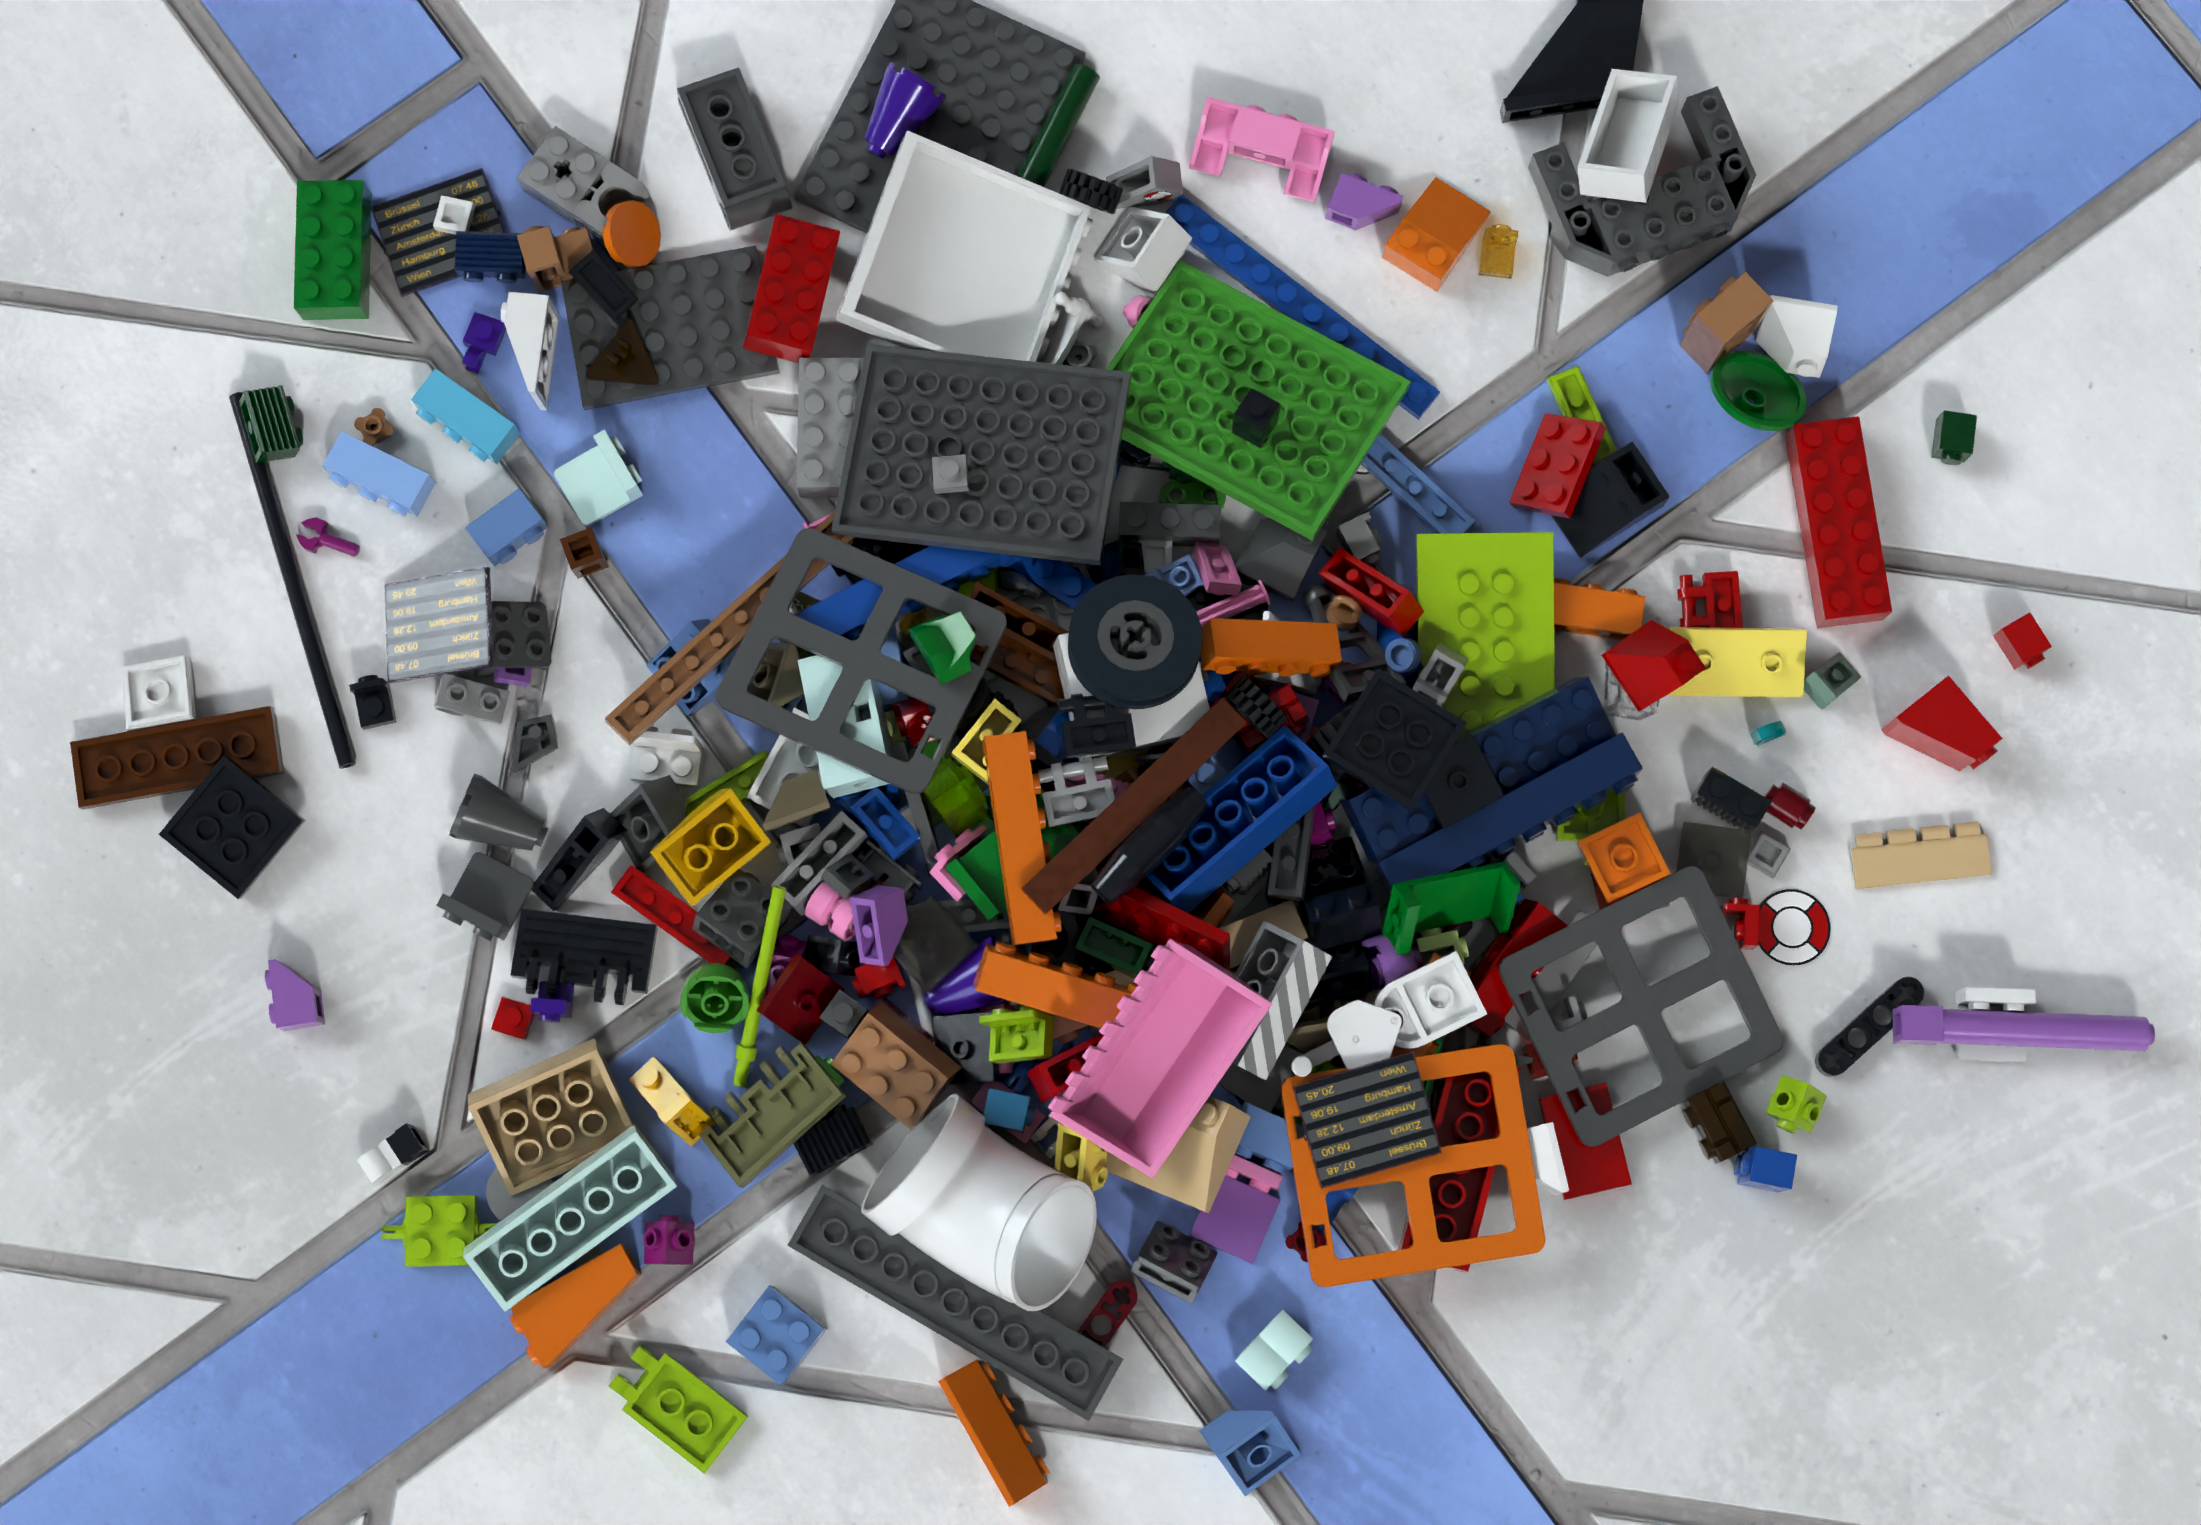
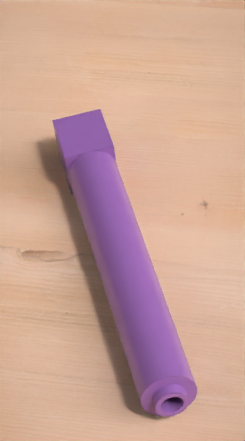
M1901 1005L1893 1009V1044L1936 1045L1942 1043L2146 1051L2149 1045L2154 1043L2155 1039L2154 1026L2149 1024L2146 1017L1943 1009L1942 1006Z

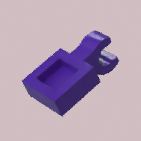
M474 312L463 339L464 345L470 347L462 360V364L466 365V370L478 374L486 353L496 356L506 332L504 322Z

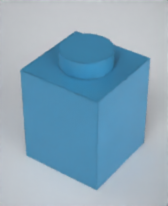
M989 1088L983 1114L985 1116V1125L1024 1133L1025 1126H1032L1036 1106L1030 1105L1031 1098L1028 1096Z

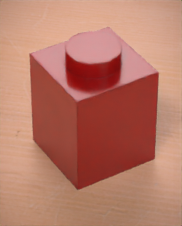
M2030 612L2003 627L1993 635L2014 670L2024 664L2027 669L2039 664L2046 659L2043 653L2052 647Z

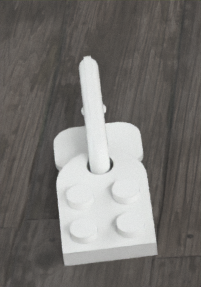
M1454 951L1388 983L1377 995L1374 1005L1355 1000L1334 1010L1327 1022L1328 1031L1333 1040L1294 1058L1291 1062V1069L1295 1075L1305 1077L1310 1074L1313 1067L1340 1054L1345 1066L1350 1071L1389 1060L1394 1045L1401 1048L1423 1046L1487 1015V1012L1457 951ZM1391 1010L1398 1011L1402 1015L1403 1023L1400 1015L1395 1012H1392Z

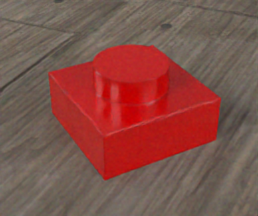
M502 997L491 1029L526 1040L534 1013L530 1012V1005Z

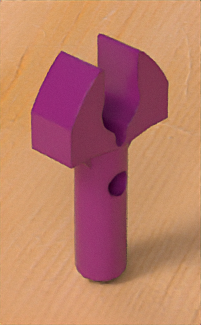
M315 517L301 522L304 527L316 530L320 535L319 537L307 539L302 535L296 534L299 543L306 551L316 554L318 548L326 546L353 557L358 555L360 546L329 534L327 531L328 523L325 520Z

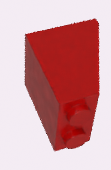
M1949 675L1881 729L1886 736L1959 772L1968 765L1974 770L1980 764H1983L1998 752L1994 745L2003 739Z

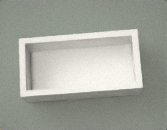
M1611 69L1578 164L1580 195L1646 203L1679 105L1677 76Z

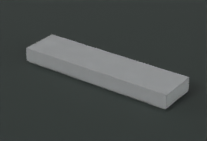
M1579 909L1568 926L1589 915ZM1591 942L1545 965L1542 971L1532 978L1548 1014L1597 946V943ZM1530 991L1526 992L1522 1001L1530 1014L1538 1008ZM1512 1006L1505 1016L1504 1024L1530 1041L1515 1007Z

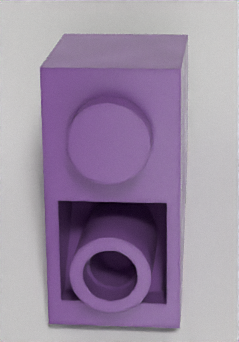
M1341 173L1328 204L1325 219L1353 230H1358L1399 213L1403 196L1399 195L1397 190L1386 185L1378 187L1370 184L1361 175Z
M276 959L268 960L269 970H265V982L267 989L272 990L273 1003L269 1004V1016L272 1024H276V1028L283 1031L325 1025L321 991L284 963Z

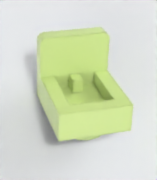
M1441 928L1429 929L1420 932L1422 938L1416 939L1414 942L1420 954L1451 948L1452 952L1457 951L1463 965L1465 964L1464 958L1469 957L1465 937L1459 938L1457 930L1442 933Z

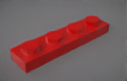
M629 866L611 891L617 898L710 964L721 963L727 965L732 959L692 930L697 911L634 866Z

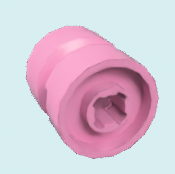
M823 881L809 899L805 908V915L820 926L828 924V930L844 941H848L856 934L850 897L845 900Z

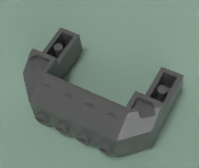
M1718 86L1687 97L1681 110L1682 117L1701 161L1655 177L1646 203L1603 197L1589 202L1586 195H1580L1579 178L1564 143L1532 154L1528 169L1553 226L1549 236L1564 259L1608 277L1619 272L1629 271L1646 262L1659 260L1673 252L1691 248L1711 238L1721 237L1732 230L1756 177V173Z

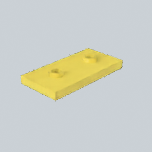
M1669 627V630L1689 641L1706 669L1683 686L1669 693L1668 696L1803 697L1807 630L1805 628Z

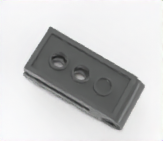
M739 67L677 88L679 106L729 230L731 231L791 210L792 203L786 183ZM717 112L726 113L723 117H717L714 114ZM730 141L739 143L733 147L726 145Z

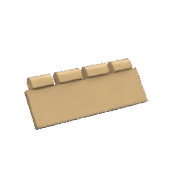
M1978 821L1953 824V838L1950 836L1948 825L1920 827V841H1917L1914 828L1886 831L1887 845H1883L1881 832L1856 834V848L1850 849L1855 889L1992 875L1987 834H1981Z

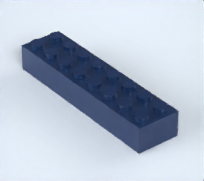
M1575 677L1459 737L1457 741L1472 734L1502 793L1506 795L1615 737L1616 733L1589 677ZM1368 785L1339 799L1369 861L1380 862L1442 829L1424 795H1422L1413 812Z
M1622 732L1448 827L1442 828L1378 862L1376 872L1389 896H1391L1392 887L1395 883L1484 866L1485 858L1494 855L1498 859L1513 851L1514 847L1517 846L1515 842L1524 839L1528 843L1540 837L1547 830V825L1554 822L1555 826L1558 827L1570 821L1578 813L1577 809L1584 806L1585 810L1588 811L1600 805L1608 797L1607 793L1614 790L1615 794L1618 795L1630 789L1638 781L1637 776L1643 767Z

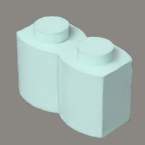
M1282 1309L1235 1359V1362L1265 1391L1270 1385L1276 1390L1290 1375L1285 1369L1294 1360L1300 1364L1313 1350L1309 1345L1313 1338Z

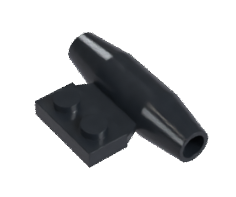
M1187 787L1149 815L1101 861L1105 865L1091 884L1096 894L1111 905L1146 880L1189 835L1208 808L1205 799L1196 790Z

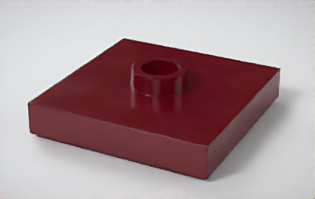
M795 954L756 1011L806 1045L822 1022L819 1017L839 989L844 991V988L804 958Z

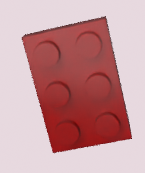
M1545 413L1509 503L1516 509L1570 519L1606 427L1601 422Z

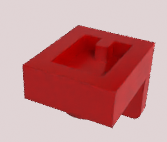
M1730 898L1729 903H1724L1720 907L1722 913L1740 915V920H1735L1734 937L1736 940H1739L1740 949L1753 950L1758 946L1760 905L1750 904V899Z

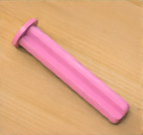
M1258 580V585L1240 592L1238 596L1233 595L1196 611L1201 628L1210 618L1228 619L1265 602L1267 605H1270L1271 602L1262 581Z

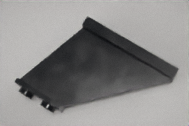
M1578 0V3L1507 98L1503 99L1500 108L1502 123L1598 109L1611 69L1633 71L1644 0Z

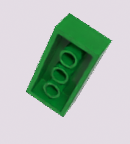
M363 180L297 181L293 308L303 320L369 319L372 193Z

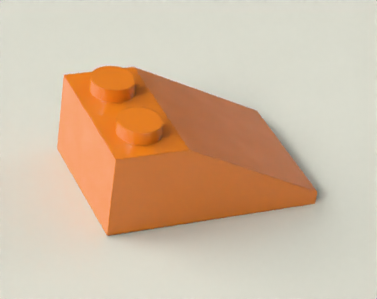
M1435 177L1404 216L1385 244L1382 258L1438 292L1491 211Z

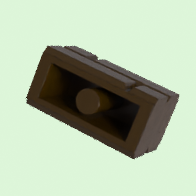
M1721 1082L1683 1101L1686 1109L1682 1110L1683 1116L1691 1129L1695 1127L1698 1129L1702 1140L1698 1141L1708 1160L1713 1158L1715 1164L1757 1144L1725 1082Z

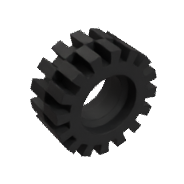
M1067 169L1059 194L1094 209L1115 214L1123 189L1086 173Z
M1242 676L1224 694V697L1232 707L1266 739L1287 720V717L1277 705L1245 676Z

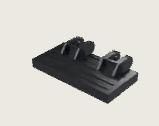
M521 909L510 975L512 978L527 979L526 994H535L538 988L540 967H550L546 991L547 996L556 997L561 970L565 969L564 983L593 988L595 986L594 1002L600 1003L603 1002L606 995L608 974L618 975L614 999L615 1004L624 1005L629 977H633L632 992L648 993L658 927L653 924Z

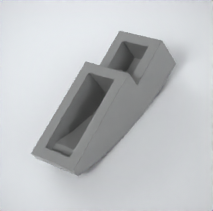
M1439 642L1412 689L1442 707L1469 659Z

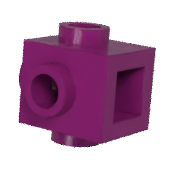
M660 1215V1221L646 1222L643 1238L645 1245L644 1264L693 1265L695 1223L681 1222V1215Z

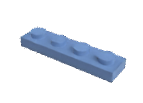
M1382 434L1379 435L1361 465L1436 534L1466 533L1476 521Z

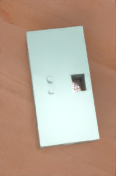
M818 655L797 660L809 720L811 721L819 717L843 669L841 665ZM869 679L865 681L840 732L848 738L894 758L879 685L877 681ZM816 751L823 789L833 798L889 784Z

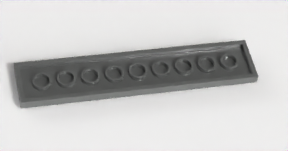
M824 1185L819 1189L787 1245L1087 1421H1090L1124 1360L1040 1310L1027 1311L971 1283L924 1253L899 1233L892 1236L888 1235L862 1214L861 1206Z

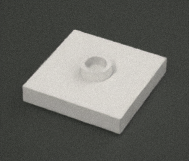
M187 654L121 667L126 729L128 731L196 719L191 658Z

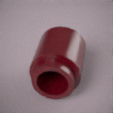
M1784 782L1779 787L1773 784L1764 796L1772 801L1766 812L1791 828L1795 826L1802 830L1816 809L1815 806L1810 804L1811 800Z

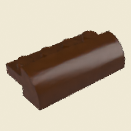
M976 582L969 597L1001 611L1007 621V628L986 670L1058 708L1057 700L1065 699L1053 644L1058 635L1067 634L1069 631ZM975 645L970 655V661L978 665L986 648Z

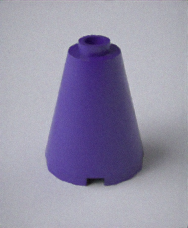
M889 62L886 67L864 140L869 143L866 149L882 159L886 154L892 157L898 151L907 130L915 133L946 98V95L942 92L939 97L935 96L932 93L935 87L903 67L899 73L893 70L895 67L893 62Z
M995 935L986 938L926 986L927 993L924 994V1000L932 1013L936 1011L940 1016L1012 1002L976 991L973 984L986 944L996 945Z

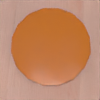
M630 200L616 203L608 210L605 217H608L606 225L603 226L602 235L607 251L612 259L617 263L621 262L626 267L632 268L648 264L656 257L660 247L661 232L657 218L652 210L642 202Z

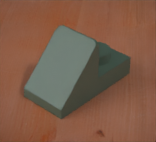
M1839 652L1805 678L1804 691L1820 709H1824L1862 677Z

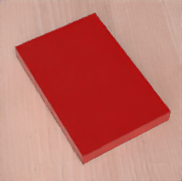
M1607 1083L1585 1088L1597 1114L1602 1115L1613 1109ZM1577 1090L1567 1092L1575 1111L1585 1106ZM1557 1094L1538 1099L1544 1124L1553 1122L1569 1187L1568 1192L1562 1193L1563 1200L1632 1185L1620 1135L1598 1146H1586L1579 1141Z

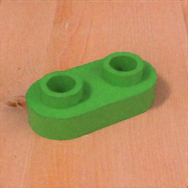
M1172 480L1162 486L1159 493V502L1221 505L1222 510L1225 506L1226 494L1200 480ZM1172 492H1180L1182 498L1178 501L1172 500L1170 498ZM1207 492H1212L1216 498L1213 501H1206L1203 495Z

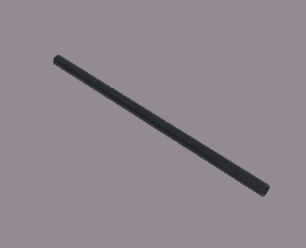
M237 392L230 395L229 400L340 769L354 766L356 762L267 464L266 462H255L239 407V400L243 392Z

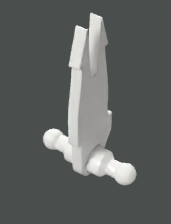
M1059 292L1055 295L1054 299L1058 305L1065 307V311L1062 312L1056 324L1058 328L1048 345L1041 363L1062 365L1079 335L1078 331L1082 323L1089 322L1095 328L1101 327L1103 324V318L1100 315L1093 314V310L1089 307L1087 301L1082 298H1068L1065 293Z

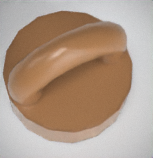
M1337 595L1333 598L1327 609L1326 618L1329 623H1336L1339 630H1353L1357 627L1361 618L1362 608L1354 599L1345 595Z

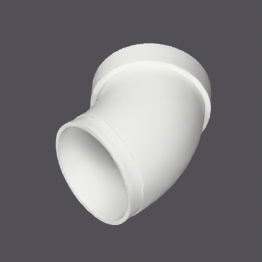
M952 1094L941 1101L909 1133L874 1180L861 1207L862 1214L888 1235L892 1236L899 1233L924 1253L964 1279L1027 1311H1038L1050 1306L1070 1287L1079 1274L1089 1253L1097 1218L1095 1197L1088 1185L1035 1160L1002 1139L985 1126V1116L958 1094Z

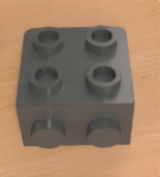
M490 601L492 665L474 668V677H488L498 668L548 667L552 660L545 604L542 602Z
M476 852L469 861L452 895L449 897L442 894L436 906L445 911L442 917L459 926H461L463 921H466L475 926L472 931L473 933L489 941L492 940L493 936L505 941L534 886V881L529 876L481 852Z

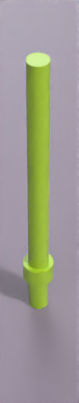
M774 885L772 889L749 1001V1010L746 1016L742 1040L737 1043L735 1058L738 1060L733 1084L740 1087L746 1086L751 1062L755 1061L758 1047L755 1045L761 1016L756 1010L765 997L787 890L783 886Z

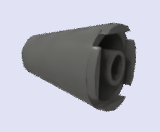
M474 773L449 836L455 839L532 851L534 845L542 846L549 828L543 826L544 818L483 776Z

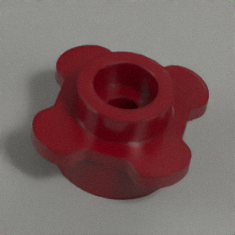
M1300 1221L1295 1233L1286 1237L1285 1244L1287 1248L1297 1251L1302 1261L1308 1262L1306 1246L1303 1243L1302 1221ZM1312 1228L1315 1248L1326 1245L1325 1234L1318 1233Z

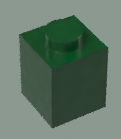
M1944 410L1935 422L1931 458L1941 459V462L1947 465H1959L1961 462H1965L1973 454L1977 415Z

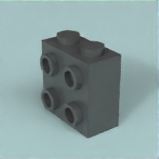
M738 869L723 882L696 913L692 930L747 969L760 952L772 892L764 887L756 876ZM785 900L778 931L787 922L792 908Z

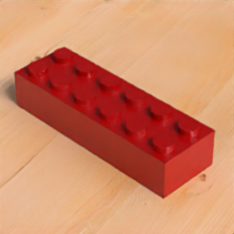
M1857 416L1793 424L1785 434L1816 626L1817 628L1884 620L1892 612L1860 418Z
M1517 1067L1518 1078H1519V1074H1520L1521 1068H1518V1067ZM1487 1072L1443 1078L1432 1118V1126L1438 1147L1498 1137L1499 1125L1491 1078ZM1496 1165L1438 1174L1430 1177L1429 1186L1437 1234L1441 1242L1478 1236ZM1408 1214L1398 1250L1409 1248L1412 1245ZM1470 1264L1448 1268L1465 1273L1469 1271Z

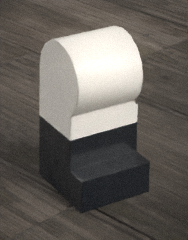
M406 1123L395 1130L394 1134L380 1142V1145L362 1155L357 1161L370 1182L376 1184L409 1165L430 1150L414 1125Z

